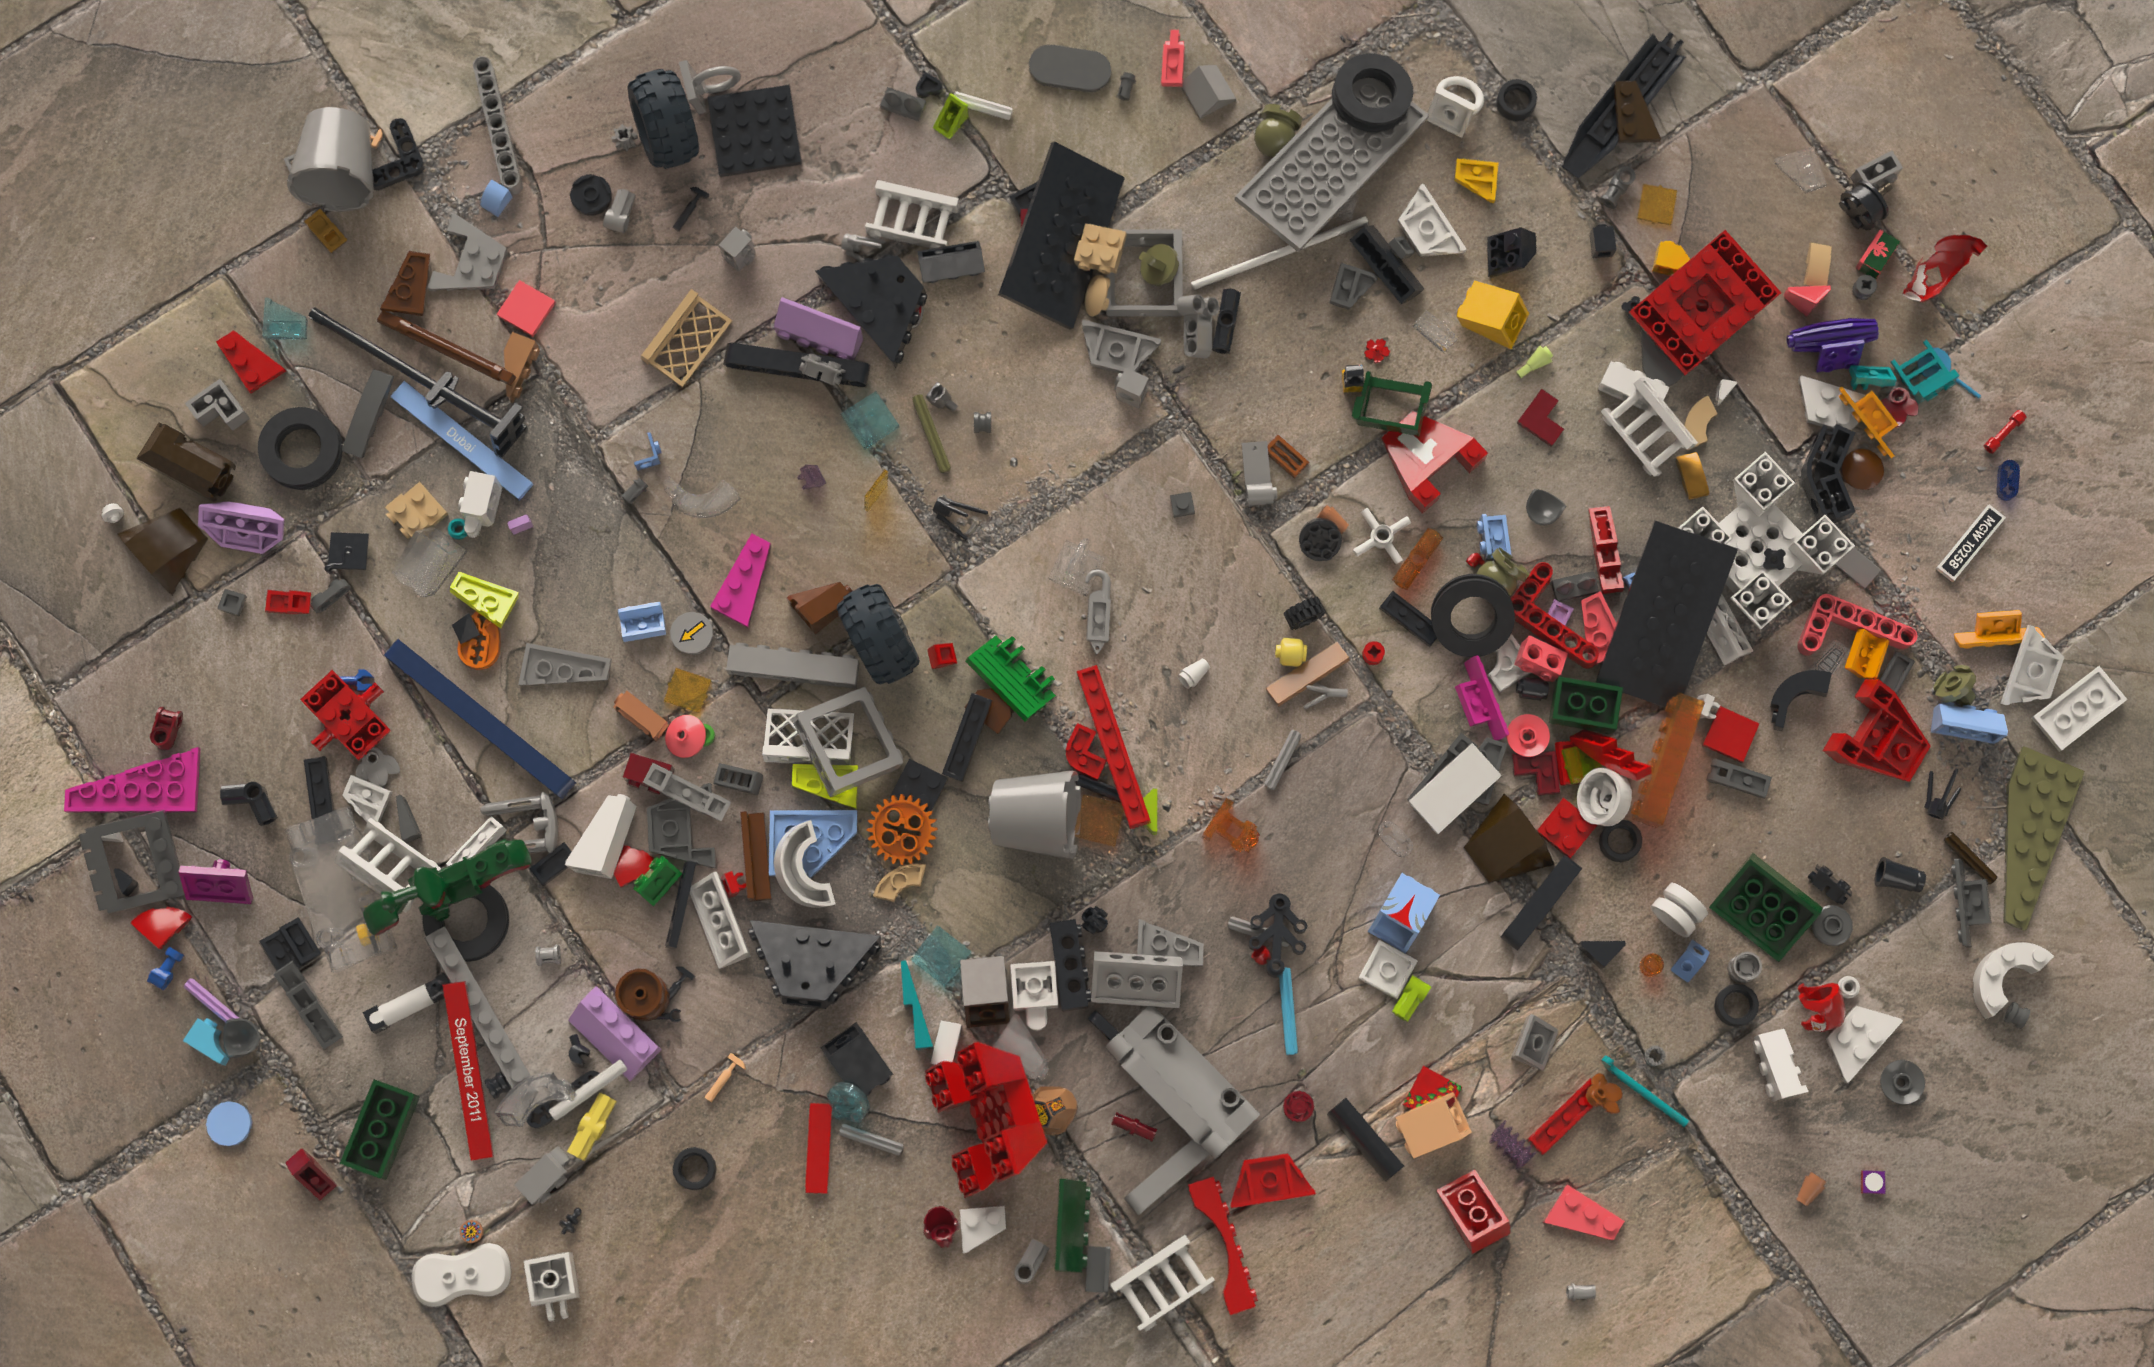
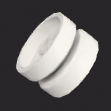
M1670 883L1663 891L1665 898H1657L1650 907L1655 916L1668 928L1682 937L1688 938L1696 929L1694 922L1701 923L1708 915V911L1689 891L1678 884Z

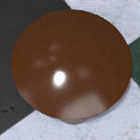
M1867 449L1851 451L1844 458L1841 467L1843 481L1859 490L1873 489L1881 482L1884 475L1882 460L1876 453Z

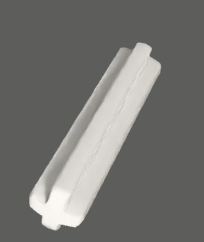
M954 93L957 98L968 105L969 109L1010 120L1013 109L963 93Z

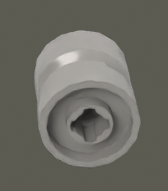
M1742 952L1728 963V975L1737 983H1747L1759 976L1762 970V963L1756 954Z

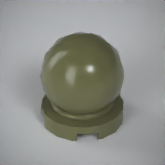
M1278 104L1265 105L1261 113L1263 121L1255 129L1254 142L1258 150L1263 155L1271 158L1295 136L1294 131L1300 129L1302 117L1292 109H1290V112L1281 110V105Z
M1499 547V549L1497 548L1492 553L1494 560L1483 564L1476 574L1495 579L1506 589L1511 597L1517 587V580L1524 582L1530 573L1522 564L1518 567L1511 560L1514 557Z

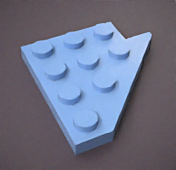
M770 810L769 876H776L774 856L782 837L794 826L811 820L817 841L808 846L802 858L803 869L811 879L857 834V810Z

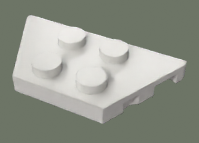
M1420 185L1417 193L1398 219V224L1419 256L1466 252V247L1425 185Z
M1802 375L1799 377L1798 382L1801 385L1802 402L1806 409L1805 416L1808 423L1821 427L1826 425L1828 429H1832L1835 424H1838L1849 430H1852L1858 424L1851 414L1854 409L1850 404L1845 406L1839 398V395L1842 394L1839 391L1840 387ZM1845 389L1854 403L1865 396L1864 394Z
M2027 625L2001 704L2010 705L2011 703L2029 702L2051 697L2064 656L2034 626Z
M1854 1006L1845 1016L1844 1023L1826 1038L1827 1043L1833 1051L1834 1060L1839 1066L1843 1075L1842 1079L1846 1084L1850 1082L1903 1022L1902 1019Z

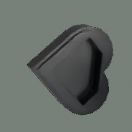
M924 72L916 84V94L920 98H927L930 95L937 96L942 92V83L936 77Z

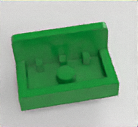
M663 856L655 858L649 865V871L645 875H640L634 883L636 886L633 889L652 906L656 905L682 875V872Z

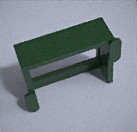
M1367 371L1361 397L1359 396L1355 399L1352 417L1359 426L1420 436L1432 383L1425 381L1422 386L1377 378ZM1372 387L1421 396L1415 425L1365 417Z

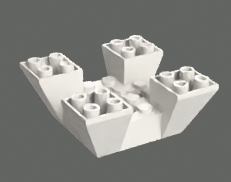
M1766 452L1733 480L1738 507L1720 523L1702 507L1679 527L1688 532L1738 548L1725 584L1734 593L1730 599L1760 630L1793 602L1779 587L1792 574L1799 570L1823 575L1855 547L1826 515L1820 518L1805 533H1802L1784 515L1775 503L1795 482ZM1736 531L1743 532L1744 537H1739ZM1766 533H1772L1775 539L1768 538ZM1751 546L1757 547L1759 553L1753 552ZM1767 548L1772 550L1783 549L1786 552L1783 560L1785 564L1784 569L1778 570L1774 568L1767 570L1763 567L1766 557L1764 551ZM1735 560L1742 561L1744 567L1738 566Z

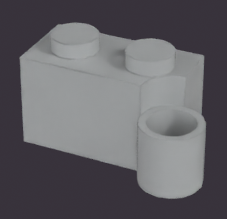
M557 1146L550 1153L545 1154L515 1184V1187L532 1205L539 1202L542 1204L551 1196L550 1191L554 1187L559 1188L567 1180L565 1177L567 1171L564 1167L571 1159Z

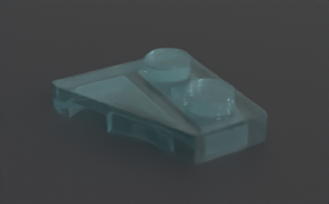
M265 298L262 334L264 339H307L308 319L305 316L291 311L290 308L284 305L281 306L270 298Z

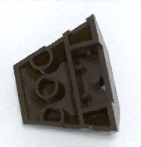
M181 507L118 533V536L127 548L172 596L180 580L185 577L188 567L192 561H195L208 540L206 535Z
M1505 794L1502 795L1464 846V850L1488 883L1555 865L1544 840L1521 808Z

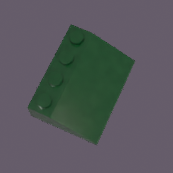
M1754 853L1747 858L1709 906L1710 909L1778 962L1782 960L1818 918L1823 908Z
M1059 1178L1055 1272L1082 1273V1268L1087 1269V1255H1083V1246H1088V1232H1084V1223H1089V1210L1085 1209V1201H1090L1091 1187H1086L1085 1181Z

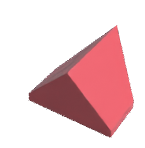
M1788 287L1784 293V298L1807 317L1827 296L1831 287Z

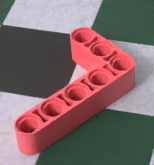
M1823 594L1812 605L1797 647L1799 652L1805 656L1814 654L1820 648L1830 622L1857 632V629H1865L1877 638H1887L1889 640L1888 645L1901 650L1912 646L1916 642L1918 635L1915 629L1833 595ZM1821 601L1828 604V610L1821 608ZM1840 610L1847 611L1849 618H1844L1840 614ZM1860 619H1867L1869 626H1864ZM1818 621L1821 624V629H1816L1812 622ZM1881 626L1887 627L1889 634H1884L1881 631ZM1901 634L1909 637L1908 643L1901 639ZM1805 640L1812 641L1814 648H1808Z

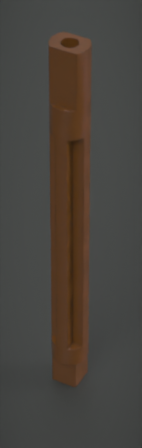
M382 311L377 318L378 323L497 381L512 386L516 379V376L505 368L391 312Z

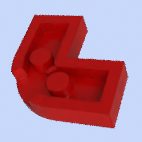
M1077 723L1066 746L1067 761L1077 772L1098 780L1107 761L1088 752L1097 732Z

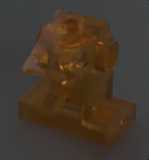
M1226 798L1202 837L1210 841L1216 833L1231 843L1230 846L1241 853L1244 850L1249 853L1251 848H1254L1259 841L1260 834L1256 830L1257 826L1248 820L1243 823L1231 815L1229 811L1234 802ZM1232 823L1242 829L1238 838L1226 832Z

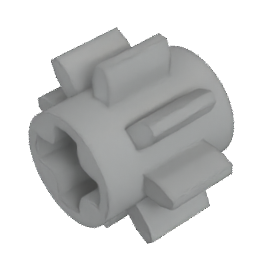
M621 124L620 128L613 129L615 136H612L611 139L613 143H616L617 150L623 148L628 152V149L632 146L636 147L634 140L638 139L637 133H633L632 126L627 128Z

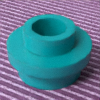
M457 518L449 523L448 533L453 539L461 540L467 536L464 530V519ZM461 526L463 528L462 531L457 533L455 531L456 528Z

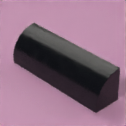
M1374 225L1362 227L1350 239V242L1400 304L1410 301L1425 289L1404 262L1393 254L1392 247Z
M1344 1098L1327 1113L1385 1182L1404 1167L1403 1163L1347 1098Z

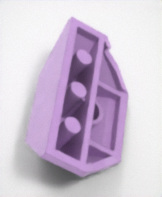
M228 501L200 504L198 526L202 530L204 529L221 547L263 554L283 540L284 519L269 508Z

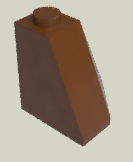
M841 582L789 595L787 601L816 635L839 616L837 611L838 603L853 590L848 585L843 586Z

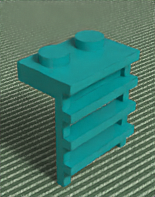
M1928 340L1923 341L1927 348L1925 351L1899 366L1895 359L1890 362L1895 368L1896 374L1898 373L1901 377L1903 384L1909 389V393L1916 399L1918 405L1925 400L1929 402L1938 396L1937 393L1943 389L1947 391L1955 386V381L1959 377L1955 369L1950 372L1948 371ZM1928 354H1931L1934 360L1908 376L1902 371ZM1937 364L1941 370L1916 386L1913 387L1911 384V379Z

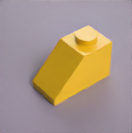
M1660 241L1656 249L1652 271L1671 276L1687 263L1690 258L1682 246L1676 245L1675 242Z

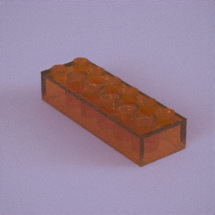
M1682 693L1669 699L1665 709L1668 715L1665 720L1661 721L1658 732H1661L1660 738L1655 740L1651 752L1654 753V756L1647 762L1648 765H1651L1652 774L1646 776V779L1640 782L1637 791L1640 794L1639 799L1634 801L1630 811L1633 814L1632 820L1654 828L1664 824L1705 701Z

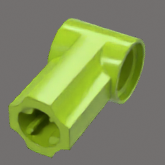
M1412 975L1392 1013L1408 1022L1419 1003H1422L1431 986Z

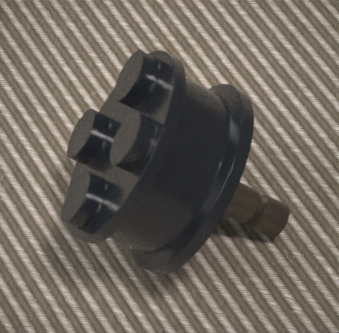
M1860 180L1855 183L1853 190L1845 191L1841 194L1839 206L1850 217L1851 223L1856 229L1862 228L1869 231L1875 227L1876 221L1884 220L1888 217L1889 210L1883 196L1892 190L1893 187L1887 182L1877 190L1870 183Z

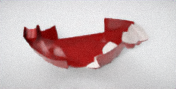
M1950 235L1938 240L1934 246L1936 252L1927 261L1921 263V259L1918 262L1912 276V281L1906 285L1903 295L1910 300L1925 302L1936 297L1951 279L1969 263L1972 254L1979 256L1988 246L1980 238L1970 235ZM1939 267L1942 282L1928 287L1925 283L1928 276L1925 273L1927 270Z

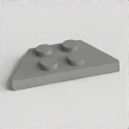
M1082 320L1090 364L1093 367L1122 374L1125 368L1136 372L1161 344V339Z

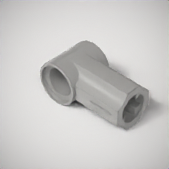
M618 189L611 210L609 209L605 214L603 227L621 233L626 232L630 220L629 214L636 198L635 194L625 189Z
M1035 1239L1031 1240L1019 1264L1015 1267V1278L1020 1284H1028L1034 1279L1039 1266L1049 1250V1247ZM1026 1267L1031 1271L1029 1278L1021 1279L1019 1277L1018 1271L1021 1268Z

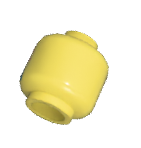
M1283 638L1280 645H1276L1275 658H1279L1281 665L1299 667L1302 662H1306L1307 645H1304L1301 639Z

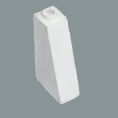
M618 794L617 797L607 796L566 860L565 865L576 873L612 879L637 807L630 801L628 796Z

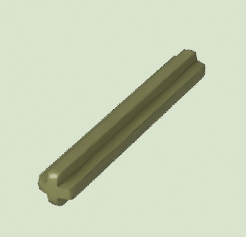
M922 394L912 397V401L941 473L951 470V466Z

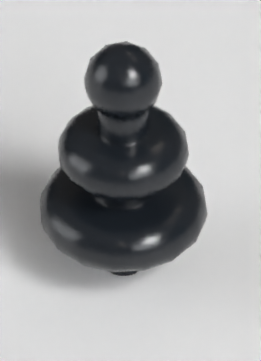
M575 1208L572 1215H566L567 1221L560 1220L559 1225L563 1228L561 1231L563 1235L567 1231L575 1233L576 1229L572 1225L579 1223L577 1217L582 1213L580 1208Z

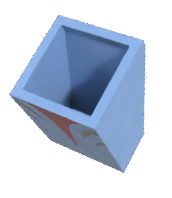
M1401 873L1368 932L1406 954L1440 895L1431 888L1415 881L1412 877Z

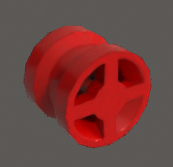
M1377 641L1366 644L1362 652L1365 663L1373 666L1378 665L1385 655L1384 646Z

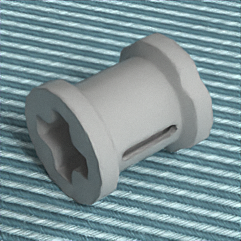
M554 945V947L550 948L536 947L535 955L538 966H542L543 963H561L559 945Z

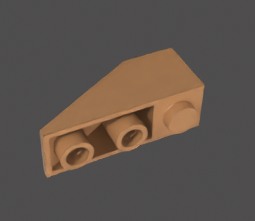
M514 332L511 333L504 349L505 369L516 376L512 386L506 384L507 398L511 403H514L515 399L520 397L522 383L524 379H528L531 372L530 366L533 360L536 361L540 352L535 340Z

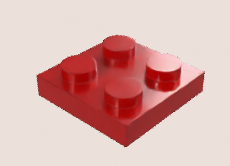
M1563 797L1536 831L1561 853L1571 858L1597 825L1587 822L1581 816L1579 809Z

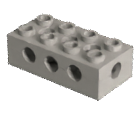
M1094 951L1091 1002L1179 1008L1183 968L1182 957ZM1111 977H1118L1119 979L1113 980ZM1134 978H1139V979H1141V980H1140V981H1134L1133 979H1134ZM1155 980H1162L1163 982L1157 983Z

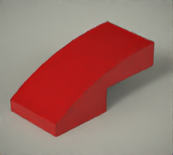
M267 590L265 612L309 614L311 592Z

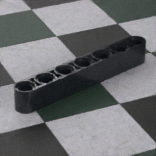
M727 343L723 365L728 368L821 381L822 376L820 371L818 377L813 378L802 374V371L799 370L801 363H805V360L801 358L806 355L809 356L807 353L739 343ZM817 355L821 357L822 362L829 363V361L840 364L841 369L846 370L844 373L839 374L842 377L841 385L867 386L870 364Z

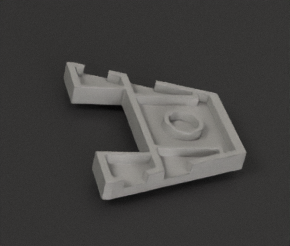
M452 214L447 229L448 233L467 238L455 275L451 276L433 271L427 287L428 290L434 292L437 290L455 291L456 289H495L508 252L507 248L458 215Z

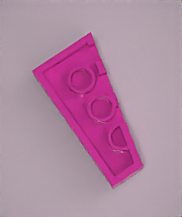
M751 533L710 606L711 609L747 628L749 627L755 599L761 584V577L771 547L770 542Z

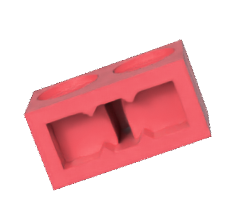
M1529 635L1521 643L1514 665L1520 667L1524 672H1531L1539 676L1544 681L1554 682L1562 673L1568 653Z

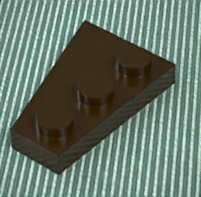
M1615 81L1614 95L1618 143L1660 142L1661 137L1637 82Z

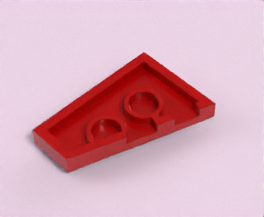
M234 330L216 341L250 394L286 372L285 368Z

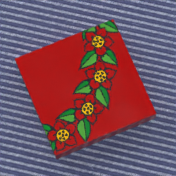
M1422 1066L1403 1106L1412 1110L1451 1092H1454L1457 1099L1462 1086ZM1453 1097L1446 1101L1449 1109L1455 1103Z

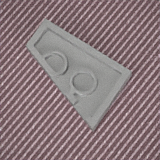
M1139 919L1137 954L1182 957L1183 966L1203 967V943Z

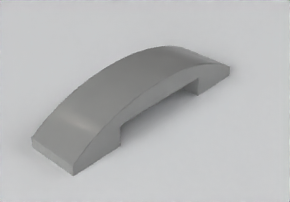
M652 763L643 781L644 784L720 822L731 804L730 801L672 774V772L655 763Z

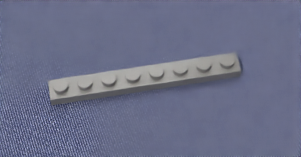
M445 926L426 936L424 939L450 983L466 981L472 1022L511 1090L514 1091L533 1080Z

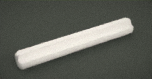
M618 1060L549 1110L552 1118L559 1120L627 1071L626 1065L623 1061Z

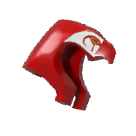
M1803 983L1798 986V991L1800 992L1798 997L1804 1008L1820 1013L1811 1016L1806 1022H1801L1805 1030L1825 1032L1838 1028L1844 1023L1846 1009L1838 984L1828 983L1821 986L1806 987Z

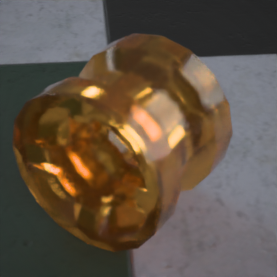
M1648 954L1639 963L1640 971L1647 977H1654L1662 972L1664 961L1658 954Z

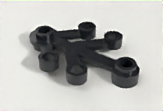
M1281 893L1273 895L1269 900V908L1260 915L1253 916L1250 920L1251 928L1259 930L1262 928L1263 923L1274 915V923L1259 936H1253L1248 944L1251 950L1258 951L1262 944L1273 936L1272 960L1268 962L1266 967L1267 974L1273 978L1280 977L1285 969L1284 963L1281 961L1282 937L1292 947L1294 954L1302 955L1306 950V944L1301 940H1297L1283 924V916L1294 926L1293 929L1297 934H1303L1306 931L1307 923L1302 919H1298L1290 910V899ZM1282 901L1284 906L1279 907L1276 902ZM1257 919L1261 924L1256 926L1253 924V920ZM1302 924L1304 929L1299 930L1296 925ZM1258 941L1259 946L1254 947L1251 942ZM1301 945L1303 947V950L1298 951L1296 950L1295 946ZM1278 964L1280 969L1274 970L1272 965Z

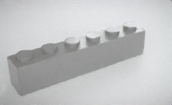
M736 643V645L729 646L726 670L729 675L857 689L860 663L858 659H855V656L847 654L842 655V657H835L833 653L821 652V655L812 654L813 652L809 650L791 652V649L785 647L772 650L766 645H757V648L748 647L746 643Z

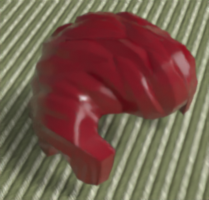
M944 1206L931 1208L924 1218V1236L926 1239L937 1243L940 1248L950 1247L953 1242L954 1233L960 1229L959 1221L954 1213Z

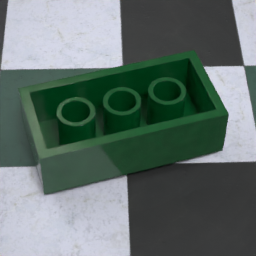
M373 1079L339 1164L379 1179L387 1180L420 1096Z

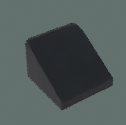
M115 868L114 873L122 894L129 896L138 886V882L123 870Z

